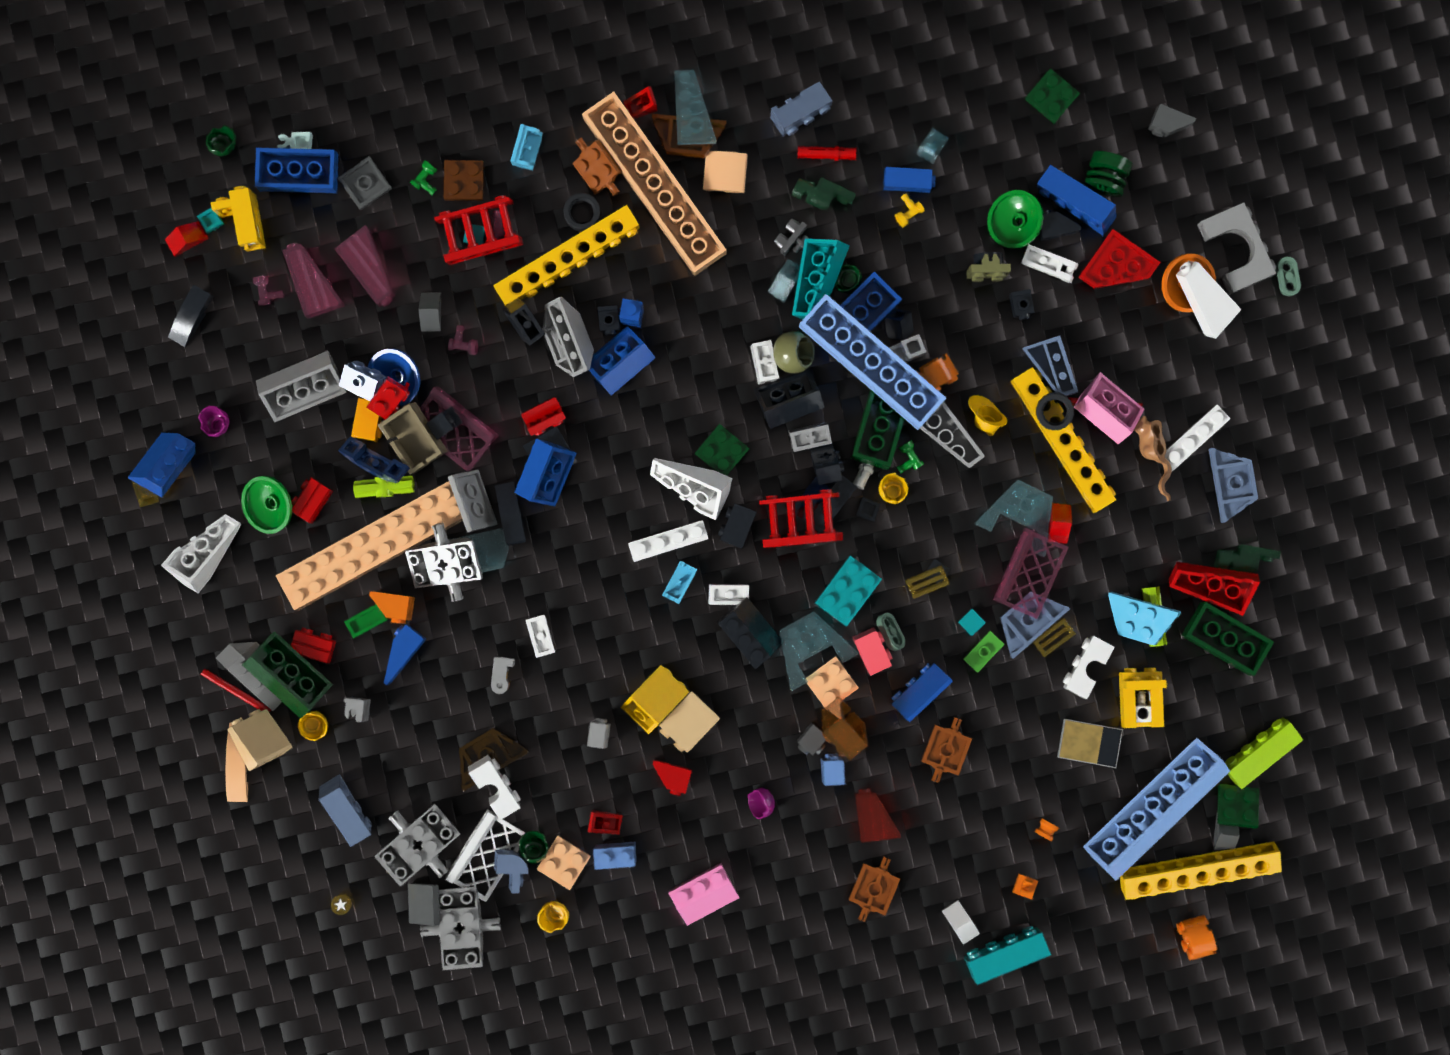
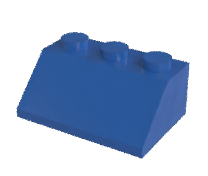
M627 326L593 355L589 371L604 389L612 395L656 357L645 343Z
M161 433L128 476V479L163 497L195 455V443L178 433Z
M536 438L514 493L530 502L555 507L577 453L549 441Z
M929 663L920 670L922 674L917 679L915 677L911 678L905 684L907 688L903 692L899 690L891 697L893 701L890 704L908 722L913 720L953 682L935 663L931 665Z

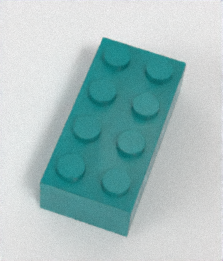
M1029 926L1022 929V933L1018 935L1012 933L1003 937V941L987 943L985 945L986 948L981 950L975 948L968 951L964 959L972 979L978 985L1050 956L1051 953L1043 933L1037 927Z

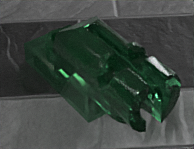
M822 177L817 186L814 182L799 178L791 196L801 199L802 196L807 195L806 203L822 210H828L834 196L837 197V201L847 205L848 203H853L856 193Z
M1243 544L1237 545V551L1218 549L1215 558V568L1227 569L1229 567L1230 570L1253 573L1258 570L1260 557L1261 561L1273 563V559H1280L1281 551Z

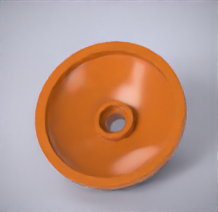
M1188 253L1180 255L1172 260L1165 269L1162 277V293L1166 302L1175 310L1193 312L1176 277L1180 267L1185 262H1188V260L1198 262L1216 281L1213 266L1206 258L1198 254Z

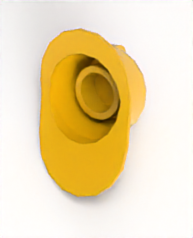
M973 395L969 398L968 405L975 414L974 423L978 429L984 431L989 436H993L999 427L1007 424L1006 416L989 399L980 395Z

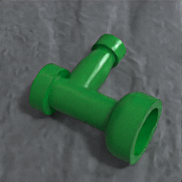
M425 160L422 163L423 170L410 183L418 190L422 187L430 195H433L437 189L432 187L425 179L429 174H435L437 169Z
M912 440L899 447V450L902 453H906L910 458L897 467L900 474L911 467L916 470L924 465V462L919 460L913 450L914 443Z

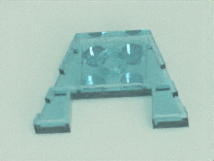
M1016 480L976 521L975 525L992 532L1000 514L1036 531L1028 551L1044 558L1046 555L1053 496L1020 480Z
M815 612L779 630L791 691L808 682L798 664L824 649L833 646L842 663L858 655V652Z

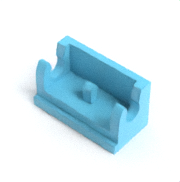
M524 124L520 125L511 157L512 165L533 171L543 136L539 129Z
M680 561L662 595L680 604L697 569Z

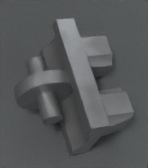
M791 219L785 227L793 233L788 239L780 233L774 240L783 255H786L794 244L796 246L793 248V251L798 253L800 249H803L805 238L809 239L806 235L799 239L807 226L803 221L800 224L798 221Z

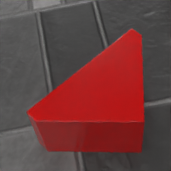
M651 86L623 101L625 108L633 119L658 111Z
M200 221L177 226L165 240L174 257L209 239Z
M1051 503L1047 542L1067 544L1072 526L1071 505Z
M592 810L588 832L619 835L623 815Z

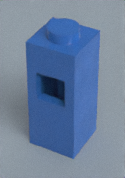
M886 167L884 170L883 190L930 193L931 187H935L936 176L932 175L931 169Z
M629 299L622 300L619 316L621 325L641 328L644 312L642 302Z

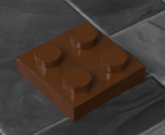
M444 160V200L483 201L484 162Z

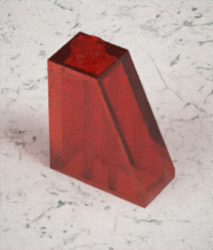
M860 789L859 793L855 794L860 841L863 843L901 838L900 832L874 791L871 792L870 789Z

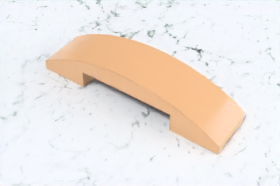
M228 732L226 746L227 802H248L247 767Z

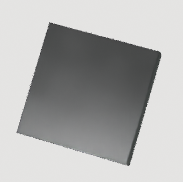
M370 156L338 177L360 211L392 189Z
M409 883V923L431 926L439 925L438 885Z

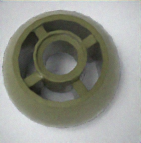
M785 332L779 336L774 344V360L777 366L787 373L803 372L810 367L814 360L815 350L813 342L802 332Z

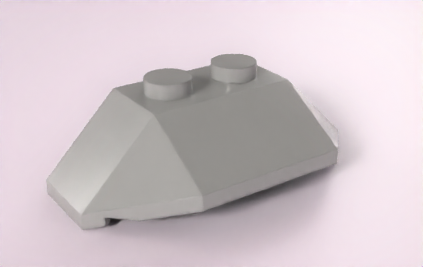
M562 297L545 304L542 330L545 333V338L556 366L569 373L572 377L590 370L594 349L580 313Z
M257 642L229 644L216 659L258 699L274 711L282 701L242 666L260 645Z

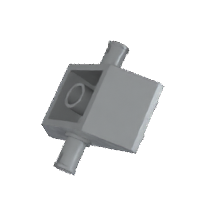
M444 523L434 524L432 528L436 542L405 551L414 587L421 588L446 584L449 588L451 601L462 600L464 597L459 582L483 578L474 542L467 537L447 539Z
M436 804L412 824H409L399 811H396L388 818L400 831V835L374 857L399 886H402L425 865H429L439 878L449 871L438 858V854L461 833ZM415 840L417 842H419L420 840L423 842V844L421 845L422 849L420 847L417 848L415 846Z
M477 887L438 890L439 925L420 924V930H425L420 932L421 937L439 935L443 970L483 967V931L501 930V924H499L501 922L500 917L482 919ZM459 923H461V926H465L462 931L456 927Z

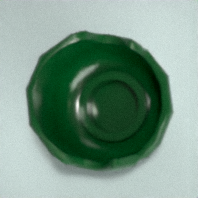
M226 125L219 129L213 128L206 137V146L212 154L217 156L229 155L235 149L236 135L233 129Z
M843 265L834 285L836 289L842 293H853L862 284L860 270L854 265Z
M528 831L522 835L519 841V853L523 860H526L528 863H539L546 858L548 843L544 834L538 831Z

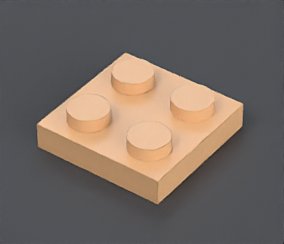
M836 656L804 679L826 711L858 689V686Z
M557 835L548 850L546 858L541 861L537 870L570 890L591 855Z

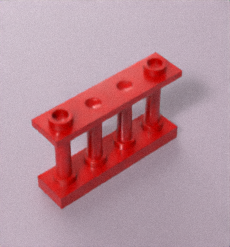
M506 195L496 197L495 201L455 212L443 211L439 213L440 216L434 217L437 223H444L450 248L449 253L443 255L445 263L452 265L524 245L522 237L513 233L507 205L514 204L513 200L506 197ZM496 208L500 210L505 231L504 238L499 240L494 238L488 213L489 210ZM481 213L487 238L486 243L478 245L475 241L470 220L471 215ZM462 218L468 241L467 248L463 250L457 248L451 221Z
M832 489L820 490V494L779 499L778 495L766 496V500L759 501L760 505H769L771 535H769L770 539L763 540V548L842 541L843 533L835 532V529H833L831 498L839 497V493H832ZM823 499L824 534H817V531H815L812 500ZM805 501L807 532H805L804 536H799V533H797L794 502ZM787 503L789 533L785 538H781L778 528L777 504Z

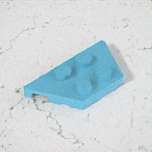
M1109 592L1108 594L1118 635L1150 645H1157L1162 639L1163 634L1170 629L1174 620L1181 615V611L1115 592Z

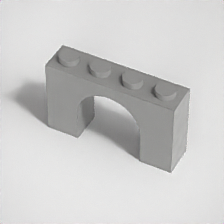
M1245 203L1202 220L1197 224L1205 242L1226 233H1235L1242 236L1249 245L1250 257L1246 265L1221 277L1229 295L1276 274V265L1269 258L1267 245L1261 241L1259 227L1253 223L1251 218L1252 212Z

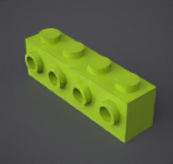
M1282 717L1274 721L1266 731L1259 733L1250 744L1244 745L1239 753L1226 760L1225 764L1230 770L1227 775L1235 785L1243 789L1302 742L1303 739L1291 722Z

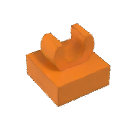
M1018 874L1012 892L1032 899L1038 880Z

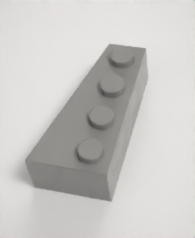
M944 401L920 427L922 431L968 468L985 457Z

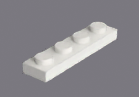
M1218 404L1166 450L1165 458L1170 462L1172 471L1230 420V417Z
M702 520L630 542L628 545L633 561L636 562L707 540L708 535Z

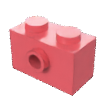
M873 627L852 637L870 676L892 666L890 660L893 658L889 649H884L882 642H885L880 631L877 632Z

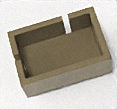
M416 402L406 405L378 424L387 440L395 437L398 438V440L392 441L390 445L401 462L409 466V474L418 472L448 452L440 439L437 440L427 426L428 420Z

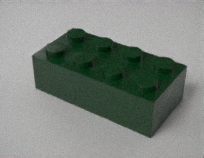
M871 389L850 459L888 470L891 467L904 418Z
M1200 602L1181 635L1249 676L1256 675L1274 643L1272 640L1207 602Z
M275 631L242 664L243 667L300 718L307 714L333 685Z

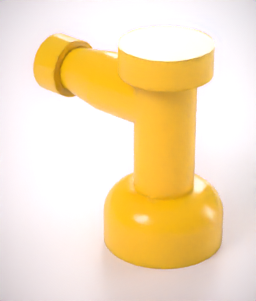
M907 193L902 195L901 199L909 210L905 213L898 212L895 214V218L902 228L908 225L910 218L919 212L923 213L925 211L923 205L919 201L914 203Z

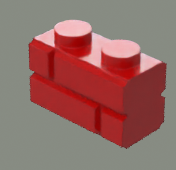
M310 478V480L306 479L302 484L301 490L303 491L299 497L295 496L291 502L292 513L313 524L333 493V490L314 478Z
M302 627V630L295 631L291 647L301 656L324 663L331 662L336 645V640L332 639V635L321 633L320 636L313 634L314 630Z

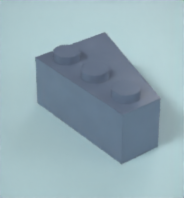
M820 81L801 91L800 95L794 99H787L785 101L786 104L780 108H777V106L771 108L770 118L783 137L787 134L788 136L793 135L798 131L799 126L810 124L814 120V116L819 113L823 115L831 109L832 99Z
M1060 336L1022 348L1054 392L1064 394L1065 396L1078 393Z
M340 774L319 787V801L350 847L371 835V821L367 816L363 815L361 806L355 801Z

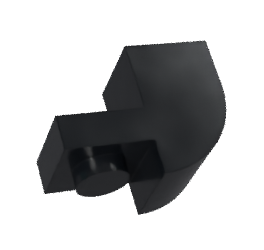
M451 406L426 424L438 440L463 422Z

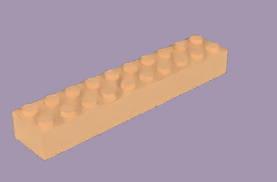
M612 92L582 113L583 120L622 170L621 173L694 276L726 255V248L615 92Z
M449 481L276 575L293 609L301 610L405 553L406 550L412 549L435 536L432 525L444 523L445 530L462 522L463 519Z

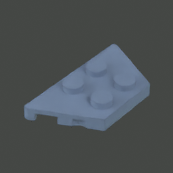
M1210 448L1209 455L1221 523H1224L1258 499L1253 464L1250 459Z
M1031 591L1028 592L1000 617L1011 658L1014 659L1069 611L1070 608Z

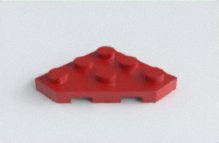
M1112 229L1078 278L1094 289L1147 280L1161 262Z

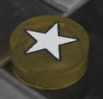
M344 894L337 895L331 902L332 911L338 915L346 914L352 906L351 899Z

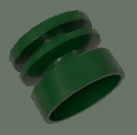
M1094 151L1089 164L1094 170L1087 172V178H1085L1083 185L1100 195L1121 197L1124 193L1123 188L1126 186V182L1122 178L1129 176L1133 163L1129 159L1115 153Z

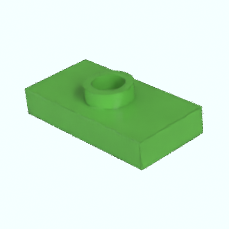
M989 631L963 660L978 673L1004 646V643Z

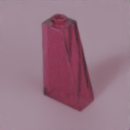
M365 225L337 246L335 250L379 307L382 305L387 306L393 301L392 298L395 294L372 233Z
M292 243L286 246L287 249L282 250L305 317L310 319L345 306L340 296L302 244Z

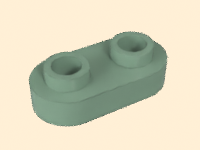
M1292 257L1282 258L1276 265L1279 288L1283 295L1293 296L1301 288L1298 265ZM1283 265H1287L1289 270L1285 271ZM1287 284H1291V290H1288L1286 288Z
M890 613L878 616L876 621L877 627L882 633L888 648L892 651L902 649L905 646V637L894 616Z

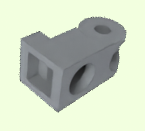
M494 657L491 688L495 693L502 694L509 689L508 671L509 667L515 666V658Z

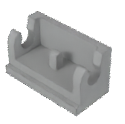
M827 422L788 430L794 452L832 444Z
M344 698V702H346L345 717L349 718L351 710L352 717L356 715V722L368 721L371 699Z

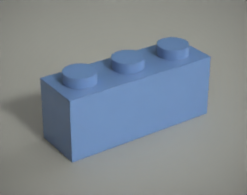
M835 753L825 754V758H821L823 784L845 785L844 760Z

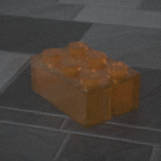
M839 696L821 711L822 735L827 742H832L836 746L837 752L842 757L846 756L851 760L868 746L866 726L854 711L844 719L843 716L851 708Z

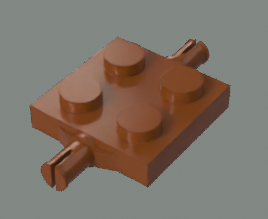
M583 138L578 139L575 143L582 152L573 162L577 171L594 194H598L608 187L613 196L617 195L620 191L613 182L622 171L600 139L594 141L589 147Z
M954 717L951 728L934 725L921 762L929 764L935 769L931 780L939 783L943 772H950L959 776L972 738L966 737L958 731L962 722L958 718Z
M883 857L880 867H872L863 863L848 900L862 908L858 919L866 922L869 912H878L886 915L900 878L891 875L887 871L891 861L889 858Z

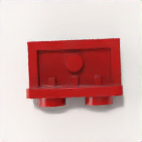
M388 376L368 402L366 408L386 420L390 415L397 412L400 401L404 402L410 393L408 391L410 384L406 382L404 385H401Z
M556 397L521 413L531 436L534 434L536 436L541 435L546 431V428L550 426L556 427L566 419Z

